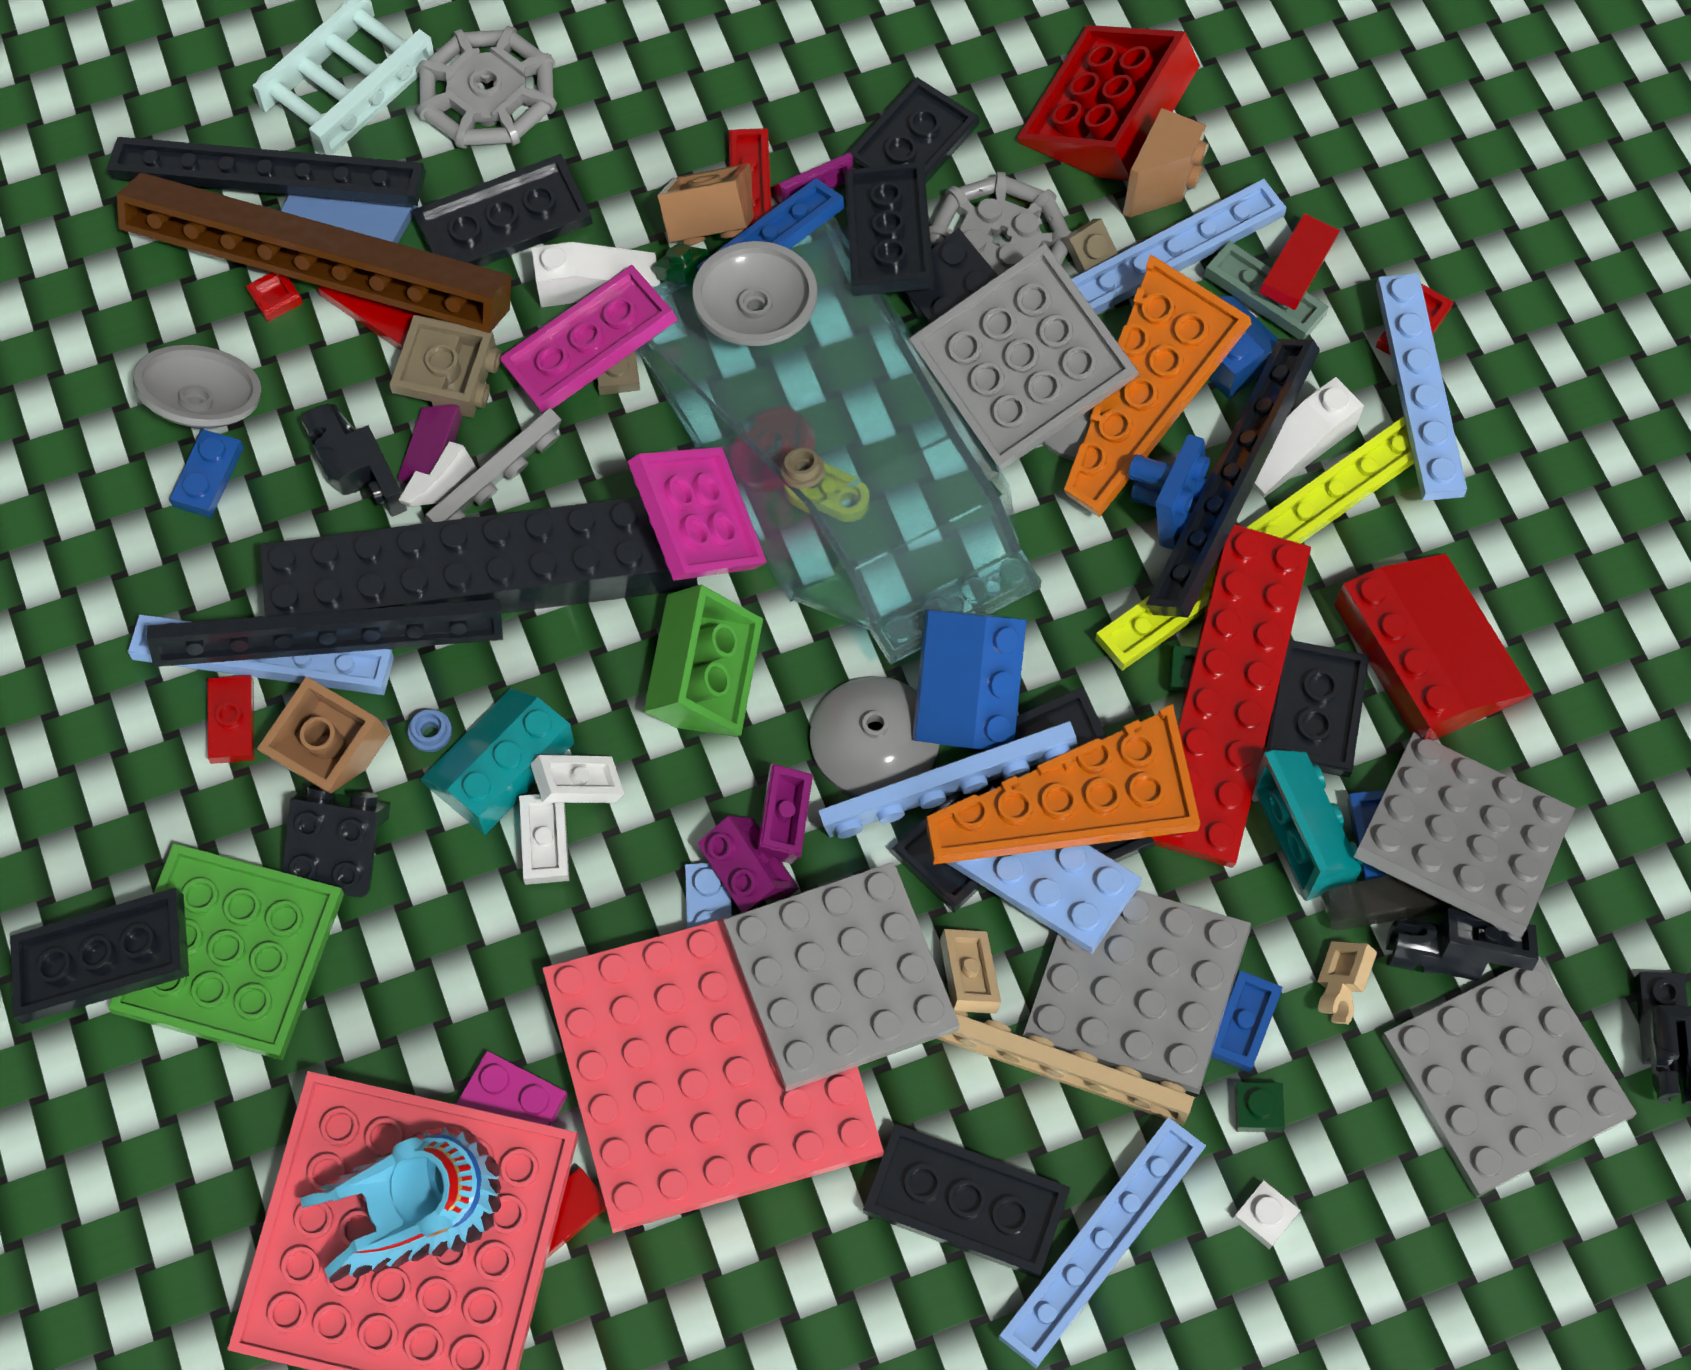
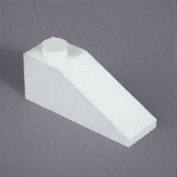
M577 242L531 247L541 308L578 303L630 265H633L656 292L661 291L660 280L657 279L653 265L657 263L656 255L653 252Z
M1337 377L1306 398L1286 418L1253 485L1263 498L1356 429L1364 405Z

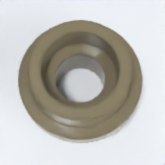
M797 448L789 452L785 457L781 473L787 485L797 489H806L815 486L822 480L825 474L823 460L815 451L809 448Z

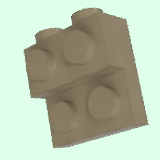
M414 315L390 382L391 392L431 401L433 406L457 405L460 408L461 416L474 418L477 407L485 408L488 401L490 388L489 384H485L488 373H496L500 365L501 350L496 348L493 332L487 333L459 324Z

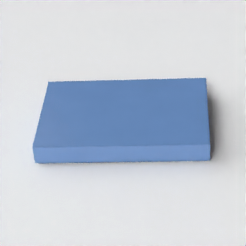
M289 194L280 211L399 243L414 215L413 209L418 208V206Z

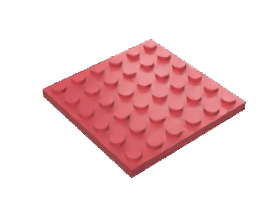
M724 919L543 968L612 1233L883 1156L884 1151L858 1066L790 1091H785L725 931Z
M307 1071L228 1350L308 1370H519L579 1134L574 1131ZM438 1127L442 1129L444 1127H457L461 1132L468 1131L474 1134L478 1142L487 1148L489 1156H492L499 1166L500 1176L498 1180L501 1185L499 1198L502 1206L498 1212L494 1213V1226L488 1231L483 1232L480 1240L467 1243L462 1252H453L448 1249L441 1257L427 1255L419 1261H408L399 1267H389L386 1265L378 1273L370 1271L358 1278L347 1275L341 1280L329 1283L324 1268L345 1251L352 1241L375 1232V1228L367 1214V1203L364 1201V1196L361 1193L338 1201L332 1200L302 1208L299 1197L319 1191L323 1184L353 1172L355 1167L371 1163L375 1158L392 1152L396 1144L410 1139L417 1132L424 1133L425 1130Z

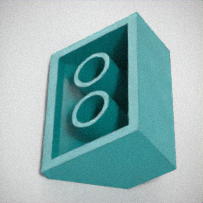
M510 688L420 780L485 836L519 801V796L525 795L536 784L530 764L537 756L564 755L572 747L574 739L570 723L540 698Z
M1281 750L1265 752L1255 776L1254 791L1305 901L1354 884L1362 870L1363 862L1354 858L1358 847L1353 841H1348L1343 831L1344 819L1336 803H1330L1325 793L1326 782L1320 767L1317 764L1312 765L1307 752Z

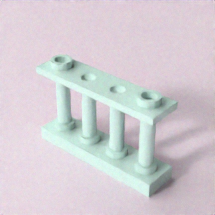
M345 0L333 15L272 69L262 73L257 82L252 85L259 108L266 113L279 101L311 126L309 131L315 151L318 154L333 155L420 76L416 70L419 62L429 59L434 54L431 37L419 29L409 39L403 40L375 19L371 0ZM360 28H363L391 49L393 53L382 63L375 64L346 41ZM335 52L367 77L356 87L348 89L319 67V65ZM305 77H308L339 102L327 113L321 114L291 90Z

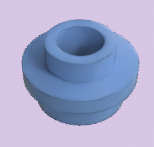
M430 709L423 710L417 713L410 721L408 736L413 746L418 750L435 752L445 747L450 741L452 726L448 717L442 712ZM428 728L438 729V733L433 737L427 738L423 736L424 731Z

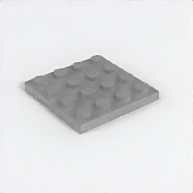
M1046 244L1040 246L909 338L1000 471L1139 376L1135 366Z
M1413 732L1354 858L1521 938L1530 922L1575 808L1430 739L1422 740L1419 734Z
M894 862L724 919L725 931L786 1092L959 1031L960 1024Z
M1136 891L1093 954H1090L1058 933L1023 1037L1028 1039L1030 1035L1040 1036L1053 1042L1056 1049L1070 1054L1074 1050L1083 1051L1095 1056L1099 1064L1113 1069L1116 1066H1126L1140 1072L1143 1078L1156 1082H1172L1180 1085L1186 1091L1199 1094L1251 930V923Z
M1540 956L1533 971L1513 968L1384 1032L1381 1037L1475 1198L1632 1119L1637 1114Z

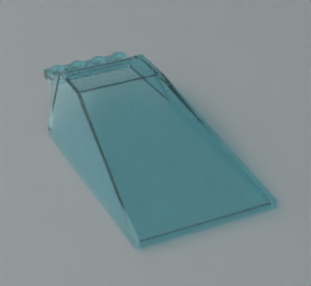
M833 216L790 248V250L797 253L808 263L817 282V304L815 311L808 323L799 332L781 342L764 346H745L731 343L709 331L698 318L693 304L694 279L688 285L666 281L654 287V290L673 310L678 321L639 347L637 351L696 448H723L767 560L766 564L789 602L796 601L869 630L891 665L921 650L925 609L989 615L1040 589L1042 581L1019 546L1011 489L1008 481L909 340L912 335L885 293L853 296L849 238ZM809 448L821 457L824 462L825 474L818 484L806 489H797L785 483L781 467L785 457L792 450Z

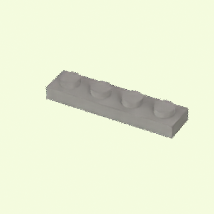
M549 408L431 509L425 516L424 524L465 519L467 515L464 511L475 502L479 506L486 503L498 491L495 485L505 476L510 480L516 477L528 465L526 458L536 449L543 453L559 438L556 432L561 423L559 416Z

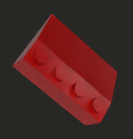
M1086 25L1018 135L1017 140L1019 144L1098 178L1129 181L1131 168L1161 108L1173 112L1200 67L1186 32Z
M1446 553L1383 566L1343 583L1334 606L1363 654L1370 655L1369 664L1411 734L1415 732L1419 734L1422 740L1430 739L1434 741L1532 696L1533 692Z

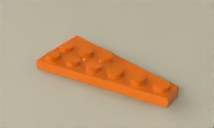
M1151 254L1146 264V273L1141 287H1138L1135 294L1134 306L1127 325L1123 327L1118 341L1119 346L1137 369L1139 376L1094 406L1085 440L1080 444L1064 488L1068 497L1098 517L1103 514L1129 481V468L1134 456L1140 454L1147 457L1252 324L1250 316Z
M1173 704L1160 709L1158 714L1141 722L1136 720L1123 727L1122 731L1102 740L1099 738L1038 765L1036 770L1019 778L1017 776L1001 782V786L980 796L974 794L927 816L926 819L933 865L1198 831L1200 826V819Z

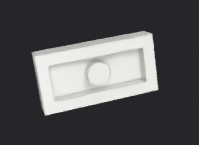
M538 755L530 764L542 802L616 803L624 795L612 756Z
M540 794L519 796L523 879L525 885L570 881L565 803L542 802Z

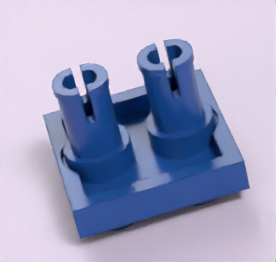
M1188 434L1175 462H1172L1171 465L1140 454H1136L1131 462L1129 479L1136 480L1132 489L1131 500L1156 508L1159 544L1162 547L1174 549L1208 481L1207 471L1210 458L1205 456L1203 438Z

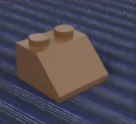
M1161 108L1131 168L1123 215L1134 217L1181 202L1188 187L1196 188L1204 168L1201 164L1209 146V143L1203 142L1206 130L1205 124Z
M750 163L674 177L657 195L669 242L681 240L682 244L693 245L706 240V235L720 233L721 238L738 236L744 231L743 228H747L753 220Z
M306 676L257 750L331 794L368 768L391 733L377 717Z

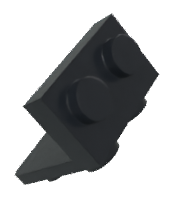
M309 785L308 789H304L290 799L282 872L342 888L344 895L366 896L371 889L378 827L389 819L391 802L378 801V795L370 792L356 791L352 792L351 796L334 794V792L329 794L316 785Z

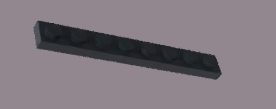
M117 137L107 168L112 179L133 180L140 173H145L189 186L418 206L426 175L423 163L129 137Z
M1278 339L1146 603V606L1153 615L1189 617L1320 351L1314 339Z
M500 599L147 625V642L153 667L503 640Z

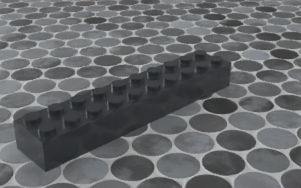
M641 497L260 544L265 617L500 599L501 614L676 592L698 585L697 577L673 580Z

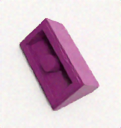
M849 152L771 187V192L780 205L815 178L831 189L845 184L844 170L853 169V156Z
M459 406L422 407L398 476L399 482L409 483L415 471L430 475L449 441L455 442L462 421Z
M771 764L769 768L757 848L786 863L792 864L801 857L813 774L776 764Z

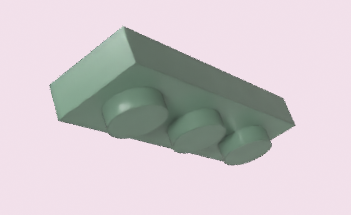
M1229 241L1206 266L1204 276L1296 338L1306 339L1326 316L1329 306L1306 292L1295 311L1260 294L1259 291L1272 268Z

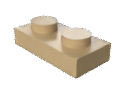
M944 929L940 938V945L954 1011L996 1014L1001 1004V998L987 932Z

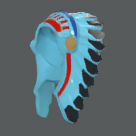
M438 1127L425 1130L424 1133L417 1132L410 1139L396 1144L392 1152L375 1158L371 1163L355 1167L353 1172L323 1184L319 1191L299 1197L302 1208L332 1200L338 1201L361 1193L364 1196V1201L367 1203V1214L375 1228V1232L352 1241L345 1251L324 1268L329 1283L341 1280L347 1275L358 1278L370 1271L378 1273L386 1265L389 1267H399L408 1261H419L427 1255L441 1257L448 1249L453 1252H462L467 1243L480 1240L482 1233L494 1226V1213L498 1212L502 1206L499 1198L501 1185L498 1180L500 1176L498 1164L492 1156H489L487 1148L478 1142L474 1134L468 1131L461 1132L457 1127H444L443 1129Z

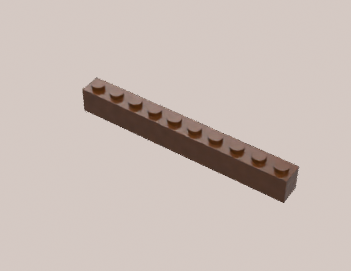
M140 173L117 193L118 225L120 230L487 333H491L510 310V274L145 173Z

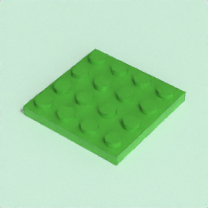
M173 843L153 894L172 888H177L184 894L189 976L114 997L111 999L108 1009L112 1014L283 1061L344 896L342 888Z

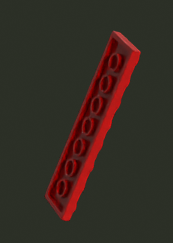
M1234 524L1219 555L1177 723L1200 819V826L1198 831L1154 836L1152 838L1155 846L1229 868H1233L1236 865L1256 783L1255 776L1261 762L1311 551L1310 546Z

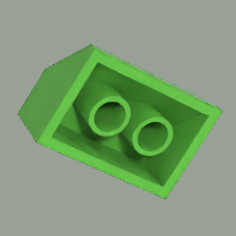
M702 584L668 594L643 712L675 728L734 737L741 736L763 618Z

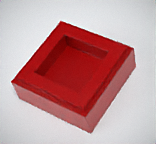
M271 272L246 285L249 295L267 322L303 304L301 296L288 276Z

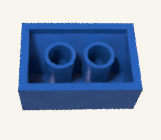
M925 609L912 740L988 750L1015 741L1026 619Z

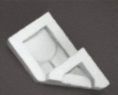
M449 441L430 475L415 471L399 498L400 503L408 506L440 503L475 473L477 467L465 447Z

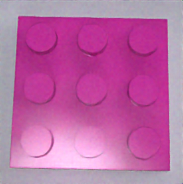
M722 447L643 453L627 461L634 477V483L639 490L648 513L650 524L662 549L665 563L674 581L753 570L767 563Z

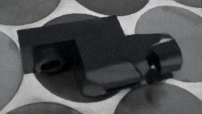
M335 404L320 405L302 416L301 422L311 444L314 446L327 479L343 495H349L369 487L376 504L379 506L385 503L391 517L407 511L406 505L399 501L402 492L369 425L354 430Z
M1453 908L1447 909L1440 925L1410 919L1404 921L1395 920L1389 929L1386 940V950L1393 951L1392 954L1388 955L1386 960L1387 966L1406 970L1422 966V973L1445 974L1474 981L1479 980L1488 962L1533 971L1539 960L1536 925L1528 924L1522 937L1519 938L1466 911Z
M1639 972L1635 976L1642 1064L1651 1065L1652 1082L1657 1093L1658 1102L1669 1104L1671 1102L1670 1097L1677 1096L1681 1092L1682 1105L1691 1104V1006H1688L1685 973Z

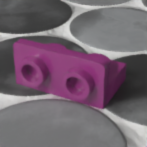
M727 816L699 840L698 846L740 911L743 913L751 911L766 898L786 899L794 894L799 887L782 861L757 848L760 828L753 818Z

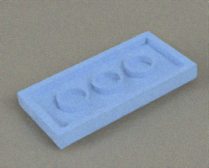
M1089 845L947 863L1090 954H1093L1136 893L1142 880L1140 876Z

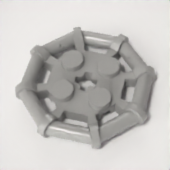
M509 26L504 30L463 32L462 29L454 31V36L429 59L421 60L416 69L420 75V105L417 108L419 117L423 121L431 122L455 141L456 147L466 149L468 145L510 143L514 146L519 144L520 138L546 114H552L557 106L553 95V68L555 67V61L552 55L541 52L518 35L516 28ZM496 46L490 47V52L480 53L479 48H472ZM514 50L526 60L520 62L509 52ZM459 52H461L462 55H460L452 64H450L449 66L446 65ZM537 75L538 90L526 88V77ZM437 80L447 82L445 93L436 95L435 82ZM482 81L487 84L490 81H494L493 87L488 90L480 89L478 83ZM523 103L531 106L513 123L510 115ZM453 108L463 116L460 125L443 112ZM500 121V124L502 126L499 128L474 129L475 123H479L480 125L485 127H491Z
M997 172V176L958 188L951 186L945 191L946 198L930 226L931 248L955 231L948 229L957 211L960 216L965 218L960 230L998 276L1043 244L1048 246L1062 265L1068 253L1062 238L1072 233V231L1069 230L1055 201L1056 194L1050 189L1044 191L1007 177L1006 172ZM995 193V199H984L980 202L979 206L974 207L969 202ZM1006 193L1032 204L1026 209L1006 201ZM1043 214L1053 233H1041L1038 219ZM1003 234L1010 242L1002 241L1000 245L993 244L992 236Z

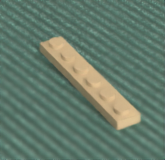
M954 1011L960 1024L959 1031L936 1038L1167 1120L1169 1117L1183 1126L1194 1100V1097L1185 1094L1186 1090L1178 1084L1168 1081H1160L1159 1084L1142 1079L1141 1073L1126 1066H1116L1115 1069L1099 1064L1098 1059L1089 1053L1074 1050L1070 1054L1054 1048V1043L1046 1038L1030 1035L1027 1039L1011 1033L1010 1027L998 1021L986 1020L984 1024L967 1018L968 1014L966 1012Z

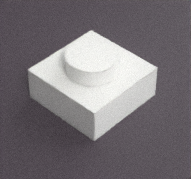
M1263 1181L1237 1212L1233 1220L1268 1249H1271L1301 1210L1267 1182Z

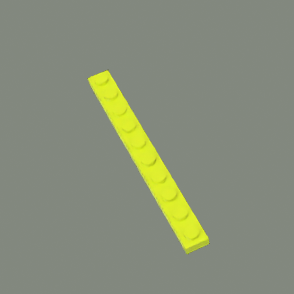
M1404 416L1246 528L1302 544L1414 464ZM1219 556L1188 618L1153 615L1146 606L1150 597L1148 596L1096 633L1095 641L1121 671L1205 613Z

